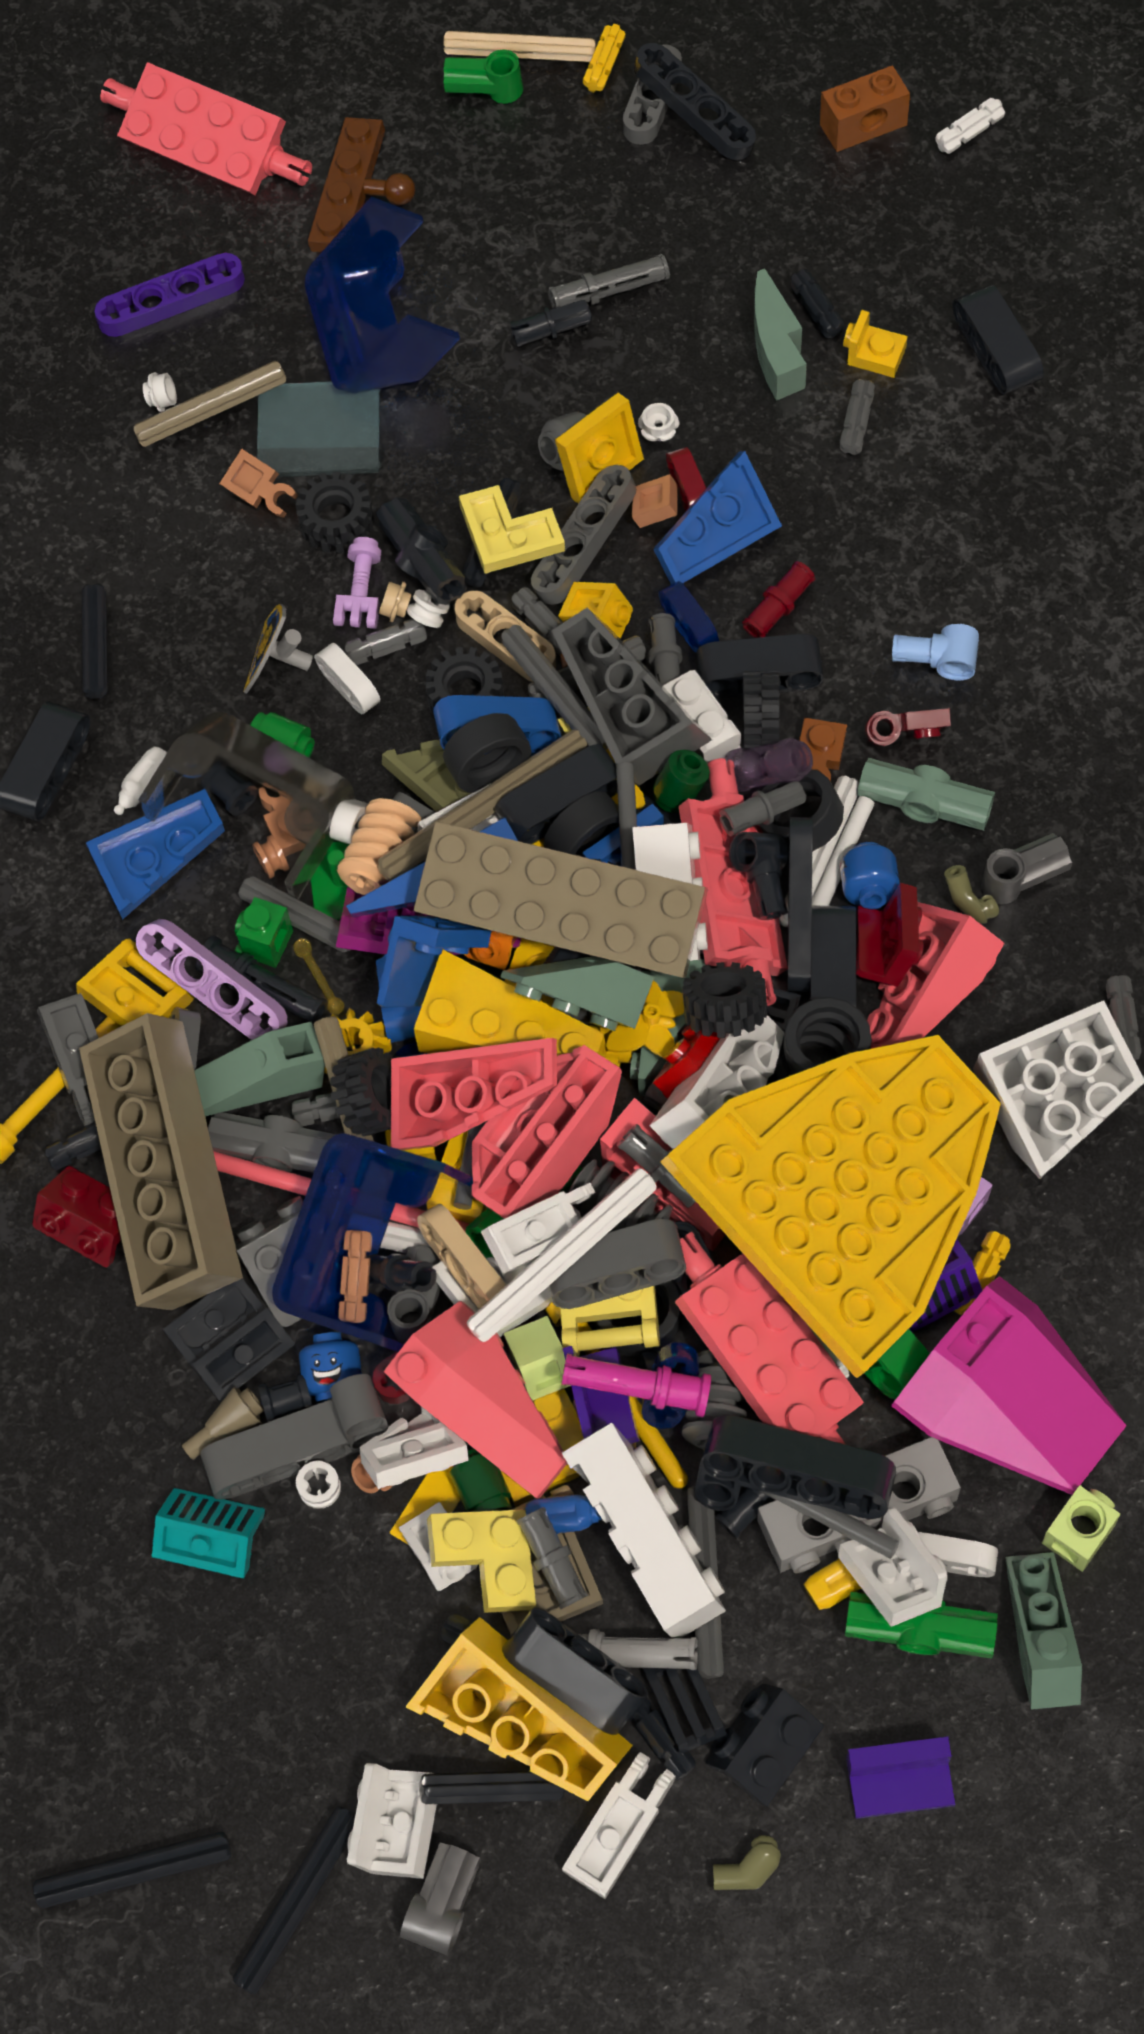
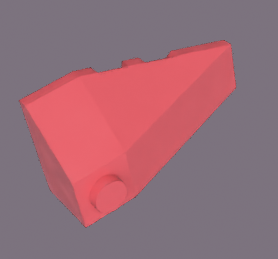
M918 902V907L922 908L919 939L923 940L924 943L923 953L919 963L916 966L911 965L898 987L880 982L878 989L884 993L880 1006L869 1014L867 1019L872 1038L871 1049L924 1038L983 981L986 974L994 966L996 957L1005 943L970 915Z
M546 1038L391 1059V1150L401 1151L438 1146L556 1087L557 1039Z
M459 1301L413 1333L383 1372L420 1406L535 1498L540 1499L568 1464L562 1454L564 1451L543 1413L538 1411L524 1387L526 1383L520 1372L515 1370L503 1349L504 1344L498 1333H495L486 1342L477 1339L467 1326L468 1319L475 1312L464 1302Z

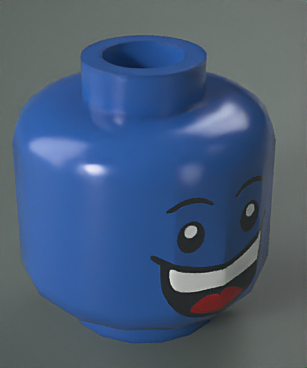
M864 842L854 846L841 860L840 872L843 893L851 904L867 909H877L889 902L900 884L896 857L890 849L874 842Z
M341 1332L313 1335L314 1344L305 1346L299 1352L300 1373L306 1380L310 1396H315L316 1403L332 1399L330 1388L336 1382L352 1375L362 1374L358 1345L351 1341H342Z

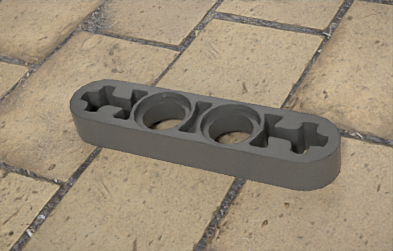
M612 465L603 469L597 475L562 528L561 534L565 542V551L572 545L582 544L581 552L572 557H565V551L543 557L534 570L531 584L543 603L554 605L566 600L573 582L580 581L637 492L636 484L630 471L625 466ZM595 512L605 513L598 523L592 525L585 523L589 515Z

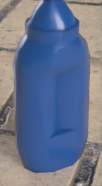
M578 1494L535 1499L525 1504L526 1515L545 1507L546 1513L557 1534L582 1531L602 1519L596 1508L591 1505L589 1499Z

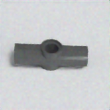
M221 1112L211 1117L208 1127L212 1148L215 1152L252 1160L254 1163L287 1172L297 1169L340 1178L346 1168L349 1150L346 1136L306 1129L297 1121L284 1116L268 1115L264 1120Z

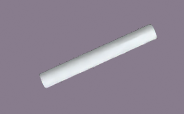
M865 796L858 797L812 898V905L829 906L841 879V860L849 850L856 846L873 809L874 802L870 798Z

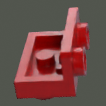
M691 1025L686 1026L681 1034L684 1038L676 1043L665 1055L664 1058L667 1062L652 1082L667 1099L679 1084L701 1068L721 1039L717 1038V1032H713L710 1037L702 1035V1029L695 1032L691 1030Z

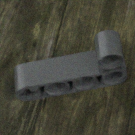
M356 1374L336 1382L330 1388L332 1399L218 1440L204 1447L200 1451V1456L214 1498L218 1500L230 1499L296 1475L305 1464L312 1461L329 1463L359 1452V1447L373 1437L385 1433L388 1429V1424L371 1376L369 1374Z

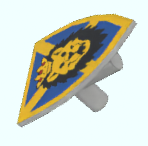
M282 604L277 605L265 620L244 687V693L249 692L269 656L305 671L311 665L313 655L296 649L301 641V634L297 630H287L279 642L276 641L286 619V608Z

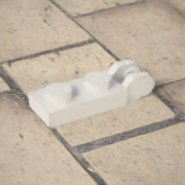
M591 1183L567 1194L562 1191L481 1231L503 1274L538 1258L579 1221L572 1205L588 1200L595 1193Z
M641 1752L632 1762L621 1782H615L562 1868L565 1874L604 1899L608 1896L659 1813L658 1807L676 1778L672 1772L666 1769L657 1778L653 1790L646 1801L631 1792L648 1769L650 1758Z

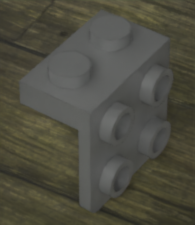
M301 1196L288 1200L276 1209L279 1215L263 1224L260 1219L248 1223L236 1232L238 1238L234 1240L238 1259L245 1265L269 1310L282 1327L294 1324L343 1295L340 1294L343 1257L348 1256L319 1204L310 1197L302 1200Z

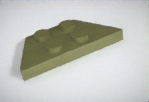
M439 740L420 743V750L397 755L395 749H392L382 754V765L436 812L472 794L458 787L445 765L443 759L444 750Z

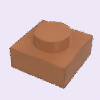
M670 474L636 486L637 492L633 498L632 518L639 528L677 515V483Z

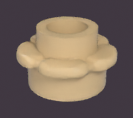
M392 582L388 584L379 614L390 617L389 622H394L396 615L402 618L405 616L412 595L404 591L406 587L405 582H402V585Z

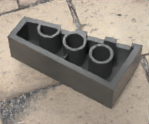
M590 609L582 610L551 630L616 765L623 762L632 763L634 765L635 783L641 785L659 774L673 752L684 749L694 752L712 741L710 736L610 627Z

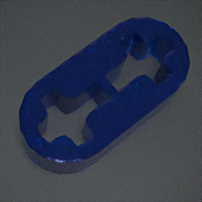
M677 581L659 591V600L665 613L675 618V627L695 653L700 646L719 641L713 623L683 583Z
M675 1342L661 1348L657 1354L651 1371L657 1372V1368H662L663 1365L674 1368L677 1362H682L685 1366H682L678 1373L699 1377L698 1353L692 1346L685 1343ZM642 1399V1415L644 1420L649 1425L659 1429L672 1428L679 1424L687 1410L671 1406H665L663 1410L656 1409L655 1406L651 1405V1400Z

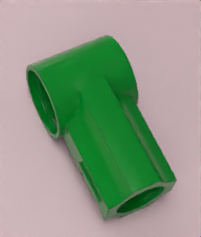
M505 49L492 52L486 59L445 58V92L489 94L498 103L514 102L523 92L519 58L514 52Z

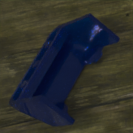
M372 196L313 261L305 278V290L332 384L336 389L350 394L419 381L460 339L459 333L408 314L399 324L397 323L388 292L402 279L405 267L400 247L424 221L421 215Z
M345 1133L333 1136L322 1149L272 1289L275 1305L279 1310L287 1314L399 1352L404 1344L383 1336L388 1321V1309L385 1302L379 1296L369 1292L368 1296H363V1303H367V1314L364 1322H344L338 1317L339 1302L344 1301L345 1295L340 1294L343 1257H348V1250H344L345 1233L349 1230L370 1232L372 1234L371 1252L367 1251L366 1256L368 1254H378L395 1204L409 1208L422 1206L431 1198L438 1178L472 1188L473 1177L448 1164Z

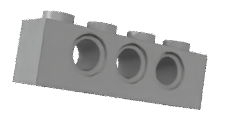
M931 1437L886 1456L896 1466L894 1484L908 1482L916 1488L918 1493L911 1499H901L892 1491L888 1509L895 1507L905 1521L926 1514L927 1518L931 1519L953 1509L954 1505L952 1502L957 1501L961 1487L939 1440ZM777 1500L758 1508L757 1521L780 1573L791 1568L794 1573L809 1570L821 1562L819 1557L835 1550L839 1554L840 1544L852 1539L830 1527L821 1536L808 1534L802 1524L810 1517ZM849 1515L876 1530L882 1528L884 1516L876 1519H866Z

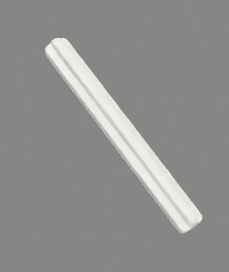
M641 1168L636 1169L468 1319L467 1326L472 1334L482 1342L488 1341L648 1198L657 1188L654 1179Z

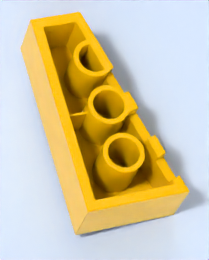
M444 949L442 954L439 955L414 1027L419 1052L432 1054L554 1038L557 1039V1056L571 1053L573 1049L585 1045L606 1058L603 1033L542 1001L539 1002L515 993L514 986Z
M479 1617L461 1633L406 1705V1708L420 1715L425 1712L443 1721V1727L460 1736L463 1733L489 1745V1751L503 1758L510 1756L530 1766V1772L589 1801L633 1745L619 1733L611 1735L598 1729L510 1664L502 1652V1647L507 1642V1639Z

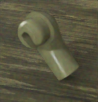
M955 865L945 871L944 875L952 901L964 914L970 915L980 924H985L987 919L998 916L999 908L991 895H985L978 899L973 893L964 866Z
M768 1835L758 1836L751 1842L752 1849L740 1864H713L714 1890H755L763 1886L779 1866L781 1854L776 1840Z

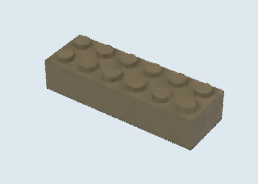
M435 821L414 911L686 978L708 889L683 881Z
M147 1013L79 1048L136 1306L174 1310L242 1279L241 1267L183 1021Z

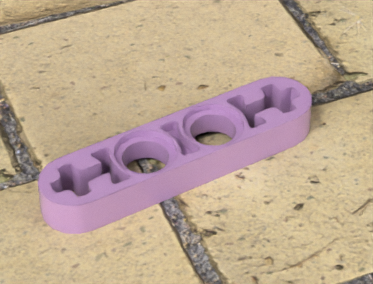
M158 919L143 926L138 931L136 947L139 954L146 961L249 1039L253 1040L267 1032L286 1028L287 1014L285 1009L276 1000L235 971L174 923ZM161 933L164 936L161 942L164 947L159 950L154 946L156 939L153 935ZM181 947L182 951L171 961L170 958L176 954L173 950ZM188 956L195 957L202 963L204 973L201 979H194L187 974L184 962ZM222 983H229L237 989L239 993L237 1005H228L221 999L220 987ZM250 1001H252L253 1005H251L248 1008V1010L250 1011L245 1015H242L241 1010L247 1007ZM264 1012L270 1016L268 1020L270 1026L265 1030L259 1026L262 1020L260 1015Z

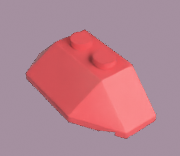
M585 1045L573 1049L571 1053L558 1055L556 1087L488 1120L473 1139L472 1196L505 1219L558 1194L609 1126L622 1074L620 1067Z

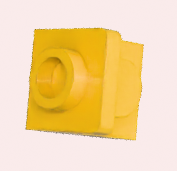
M861 310L856 324L849 323L844 337L843 346L849 348L848 365L894 378L907 347L908 336L869 326L870 312Z
M573 582L558 617L564 623L588 608L621 639L625 627L630 621L633 607L615 583Z

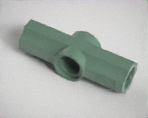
M868 758L861 774L857 796H865L877 802L899 807L906 816L918 822L933 823L939 818L984 831L991 813L995 792L953 781L945 771L934 766L919 765L912 770Z

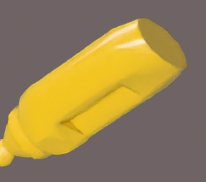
M839 1558L812 1574L804 1583L808 1594L819 1610L830 1608L849 1597L850 1592H857L862 1589Z

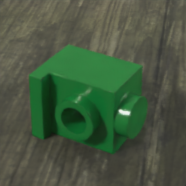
M254 897L251 905L243 910L237 919L235 935H237L239 942L235 951L240 954L248 952L254 956L257 962L276 968L293 933L287 908Z

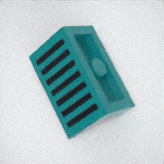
M174 1488L156 1515L152 1557L244 1579L250 1567L253 1535L264 1518L265 1509L225 1499L218 1500L212 1496Z

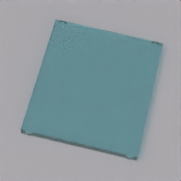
M379 380L282 384L258 395L257 459L278 472L279 475L277 477L317 476L322 473L333 475V472H340L341 474L379 473V468L381 467L379 461V397L381 390Z

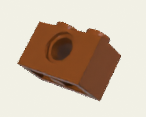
M893 65L821 92L820 126L836 152L907 126L910 92Z

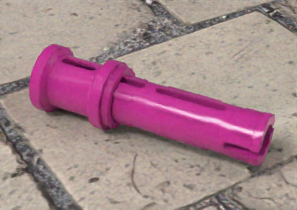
M572 1354L566 1355L561 1385L568 1384L651 1400V1405L655 1406L656 1409L663 1410L665 1406L695 1411V1415L698 1417H704L710 1392L711 1374L704 1373L701 1377L674 1373L671 1367L664 1365L662 1368L658 1367L656 1372L572 1356Z

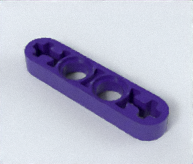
M230 253L217 254L106 296L95 307V316L99 329L108 336H121L240 290L245 280L241 261L237 256ZM227 270L231 275L224 277L221 272ZM207 276H208V278H209V282L211 283V284H208V285H206L205 278H204V277H207ZM186 282H195L199 285L196 291L189 294L178 291L179 287ZM149 296H158L162 299L159 305L152 308L141 305L142 301ZM133 304H134L135 311H136V312H134V313L131 312V309H130V307H129L130 305H133ZM116 312L120 316L117 319H112L110 314Z

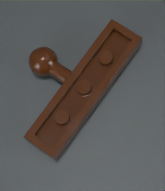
M345 117L308 238L311 252L349 255L366 195L386 196L387 200L394 205H405L413 199L415 184L404 173H395L389 176L387 180L371 179L385 134L383 120Z

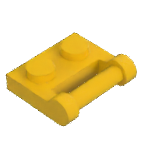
M129 938L122 941L76 983L77 994L81 993L85 1000L120 1026L147 1013L169 1018L174 1008H186L195 998L146 961L139 954L136 943ZM131 966L167 994L162 997L123 967Z

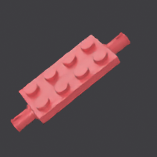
M148 62L136 89L121 84L112 78L107 79L103 85L110 88L116 94L102 89L100 94L101 101L127 111L117 135L123 140L255 196L261 181L268 175L273 176L277 174L296 182L300 186H304L309 178L303 176L296 169L311 175L312 163L310 161L288 154L280 146V135L286 121L276 115Z
M719 758L708 763L712 797L705 801L688 798L679 806L681 823H689L692 825L693 832H699L701 859H694L695 878L702 877L703 887L708 889L700 923H706L708 950H703L705 965L716 966V963L724 962L725 967H731L732 962L740 963V969L749 965L753 967L754 972L759 970L762 973V978H765L767 1006H770L776 1002L771 976H779L788 969L779 918L773 920L760 919L753 884L748 883L746 873L736 870L730 861L729 848L735 836H729L725 832L719 813L724 808L743 802L744 797L738 794L734 762L728 760L726 764V759ZM759 825L743 831L763 833Z
M693 1232L688 1233L685 1238L682 1237L680 1242L686 1262L685 1272L693 1284L690 1285L691 1289L680 1296L675 1303L762 1423L846 1445L836 1431L839 1428L837 1423L864 1402L806 1322L743 1253L724 1267L721 1264L716 1266L694 1237Z

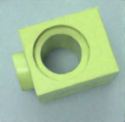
M548 1316L503 1333L514 1367L526 1383L524 1387L532 1401L571 1386L568 1384L561 1385L565 1356L563 1347Z
M1079 1485L1047 1530L1042 1544L1083 1572L1115 1527L1120 1513L1114 1509L1115 1504L1105 1494L1095 1489L1087 1491ZM1076 1516H1086L1094 1522L1096 1531L1091 1534H1082L1073 1527L1071 1519Z

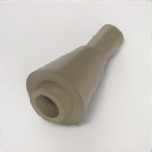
M234 1386L207 1420L205 1427L182 1444L183 1449L194 1460L200 1455V1451L209 1444L263 1424L259 1415L264 1411L262 1403L248 1387L241 1392Z

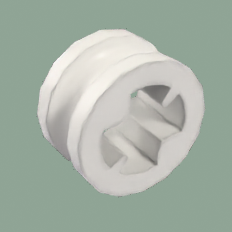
M416 590L413 596L416 602L408 606L407 613L414 620L426 626L440 627L443 622L441 614L448 612L449 604L436 603L428 591Z
M312 1461L305 1464L299 1470L296 1477V1488L306 1505L319 1509L332 1505L338 1499L341 1492V1482L336 1470L329 1463ZM319 1474L326 1475L325 1480L329 1489L324 1494L318 1490V1495H312L308 1480L313 1476H316V1479L319 1480Z

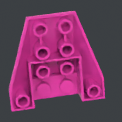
M1000 1276L985 1287L933 1349L892 1404L893 1408L930 1437L1071 1495L1074 1494L1079 1485L1082 1484L1126 1427L1121 1417L1040 1308Z

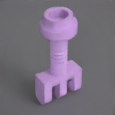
M357 537L348 549V558L355 562L351 595H336L333 623L334 626H343L345 612L351 611L350 626L359 628L362 612L368 613L366 618L367 628L376 629L380 603L377 597H367L371 565L380 562L381 550L378 548V542L375 539Z

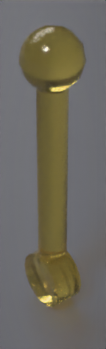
M298 939L294 943L295 954L300 958H304L328 1001V1011L334 1015L342 1013L345 1006L344 1002L340 998L335 997L311 955V943L307 939Z

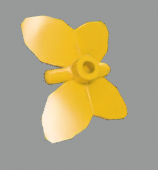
M653 980L635 1029L619 1024L616 1030L609 1034L606 1043L608 1051L623 1053L635 1051L645 1046L654 1054L664 1058L675 1045L674 1037L668 1029L676 1026L673 1018L679 1017L684 1013L683 993L675 990L661 991L657 982Z

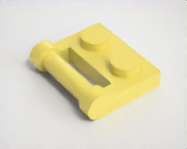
M655 1286L579 1308H560L563 1348L572 1346L578 1356H580V1351L635 1344H644L645 1348L660 1346ZM642 1315V1325L579 1332L578 1323Z

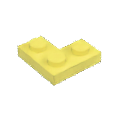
M499 485L459 496V505L484 574L565 551V542L552 508L511 519Z
M526 1510L437 1513L429 1515L427 1518L431 1567L479 1565L484 1613L532 1610L536 1606L530 1545L520 1525L516 1522L518 1519L526 1516Z

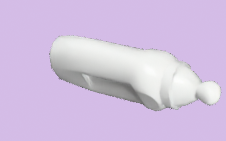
M154 746L146 751L124 778L121 791L119 792V805L114 807V812L117 815H122L124 809L136 807L138 803L149 799L171 772L175 759L159 747Z

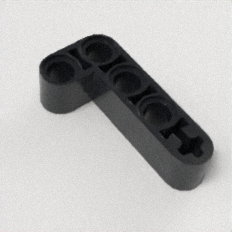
M722 1415L715 1418L710 1427L700 1462L695 1497L707 1508L726 1511L735 1507L741 1487L744 1486L860 1518L876 1519L884 1516L888 1510L896 1476V1466L888 1457L879 1453L738 1416Z

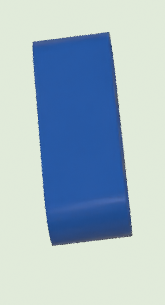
M452 695L439 700L433 710L439 741L443 750L453 734L465 724L480 716L492 713H505L517 721L530 743L532 751L530 756L535 755L562 737L555 708L544 698Z

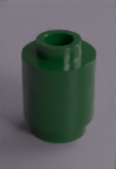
M684 749L673 752L653 785L654 799L658 806L665 811L676 813L679 812V806L688 798L695 800L709 778L710 771L706 761L699 754Z
M477 1450L467 1451L468 1461L457 1464L449 1472L466 1512L511 1510L512 1506L509 1502L511 1492L501 1470Z

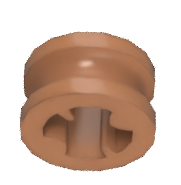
M272 834L267 836L266 843L259 844L255 842L252 844L256 857L269 879L275 877L274 873L276 870L280 869L284 872L289 870L284 853Z

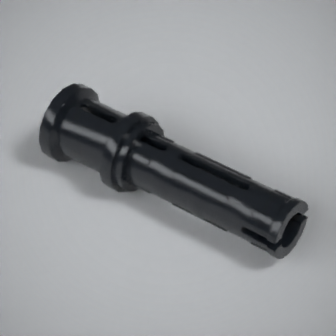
M217 936L210 937L203 945L221 960L228 963L235 971L276 1000L285 1010L312 1022L313 1025L314 1022L322 1018L327 1007L326 999L319 998L290 981L258 966L257 960L254 959L253 955L248 952L240 954L224 946L221 938ZM197 959L195 969L203 974V965ZM228 983V987L234 991L237 990L233 985ZM269 985L272 986V987H274V988H276V989H278V990H280V991H282V992H284V993H286V994H288V995H290V996H292V997H294V998L296 999V1001H294V1000H292V999H290V998H288V997L282 995L281 993H279V992H277V991L271 989V988L269 987Z

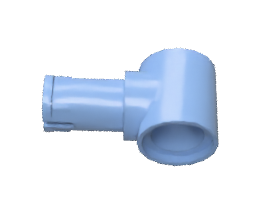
M951 624L945 626L941 634H933L932 638L894 635L892 661L930 663L931 668H937L938 674L946 679L955 681L967 680L975 674L979 633L969 625Z

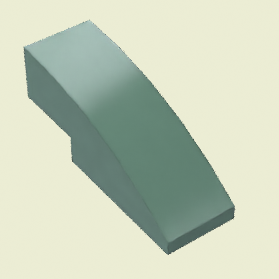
M764 268L757 271L754 334L758 360L765 380L777 401L805 389L807 364L800 354L802 326Z

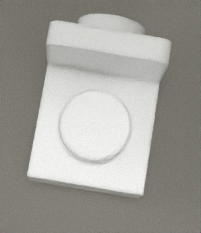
M438 1502L400 1526L399 1529L437 1591H441L452 1583L461 1580L466 1574L476 1569L478 1565L431 1567L427 1518L430 1514L447 1513L441 1503Z

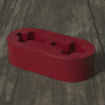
M688 447L666 453L669 474L677 483V493L685 512L706 490V486Z

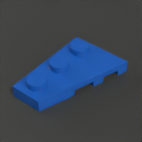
M745 451L737 453L654 547L653 550L672 586L681 585L782 526Z
M204 789L86 842V845L123 920L225 830L212 801Z

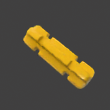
M614 23L612 26H605L585 72L583 85L588 87L590 92L594 93L596 90L602 91L624 42L625 32L620 29L618 24Z
M990 1231L986 1234L981 1244L982 1250L977 1252L972 1261L982 1290L994 1281L1001 1267L999 1263L1005 1259L1010 1249V1239L996 1231ZM975 1299L954 1311L959 1315H963Z

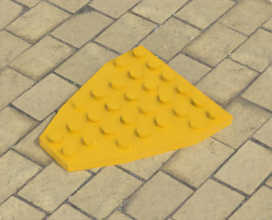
M939 1035L849 1053L731 1098L660 1162L847 1369L858 1378L924 1314L977 1194L1001 1103Z

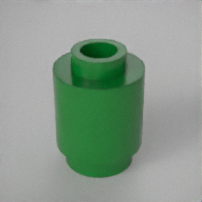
M274 712L269 714L258 713L253 719L247 734V742L254 746L256 752L291 767H296L301 761L306 762L313 751L315 743L314 738H311V729Z

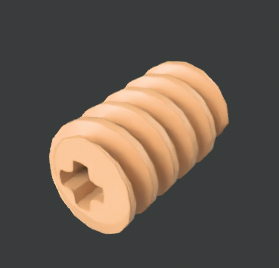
M382 798L371 800L366 806L365 815L359 821L358 829L352 835V844L346 848L344 859L338 864L337 872L341 880L348 887L362 895H366L381 887V885L390 882L379 872L377 867L378 860L414 835L411 827L418 826V822L421 821L420 815L411 807L398 801Z

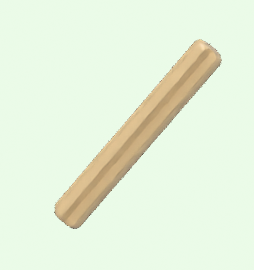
M446 31L443 42L444 52L448 55L487 57L494 51L505 49L514 52L519 59L590 62L596 49V43L593 38Z

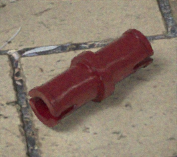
M799 561L794 562L790 570L776 586H769L763 593L764 599L743 620L744 630L753 638L766 637V634L782 616H788L794 610V602L816 580L812 570Z

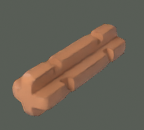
M349 1230L345 1233L344 1250H348V1257H343L340 1294L345 1295L344 1301L339 1302L338 1315L339 1319L344 1322L361 1323L366 1320L367 1303H363V1296H368L371 1258H366L367 1251L371 1252L372 1234L368 1231Z

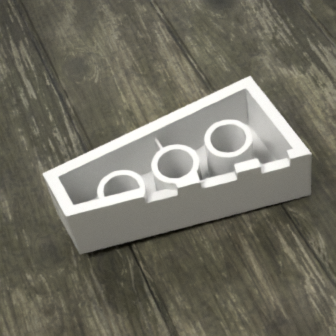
M610 1423L562 1452L569 1467L573 1468L589 1484L588 1487L583 1489L584 1493L604 1522H610L612 1526L608 1530L610 1538L628 1564L632 1562L635 1569L631 1571V1574L662 1628L672 1638H682L726 1611L718 1597L725 1593L721 1582L711 1567L705 1570L702 1569L695 1556L702 1549L688 1526L682 1529L678 1526L672 1514L677 1512L679 1508L665 1485L657 1488L650 1474L657 1469L642 1445L635 1449L615 1425Z

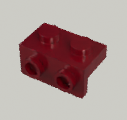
M900 883L883 911L858 906L856 910V974L859 977L898 987L911 965L916 966L919 963L924 943L923 940L919 939L922 908L918 907L917 887Z
M69 1165L37 1193L33 1217V1227L104 1267H108L113 1263L116 1246L122 1239L110 1187Z

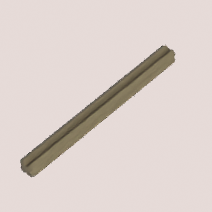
M571 730L436 821L472 829L495 813V806L506 794L587 748L588 744L585 738L579 734V730ZM435 821L379 858L378 870L388 881L408 872L427 858Z

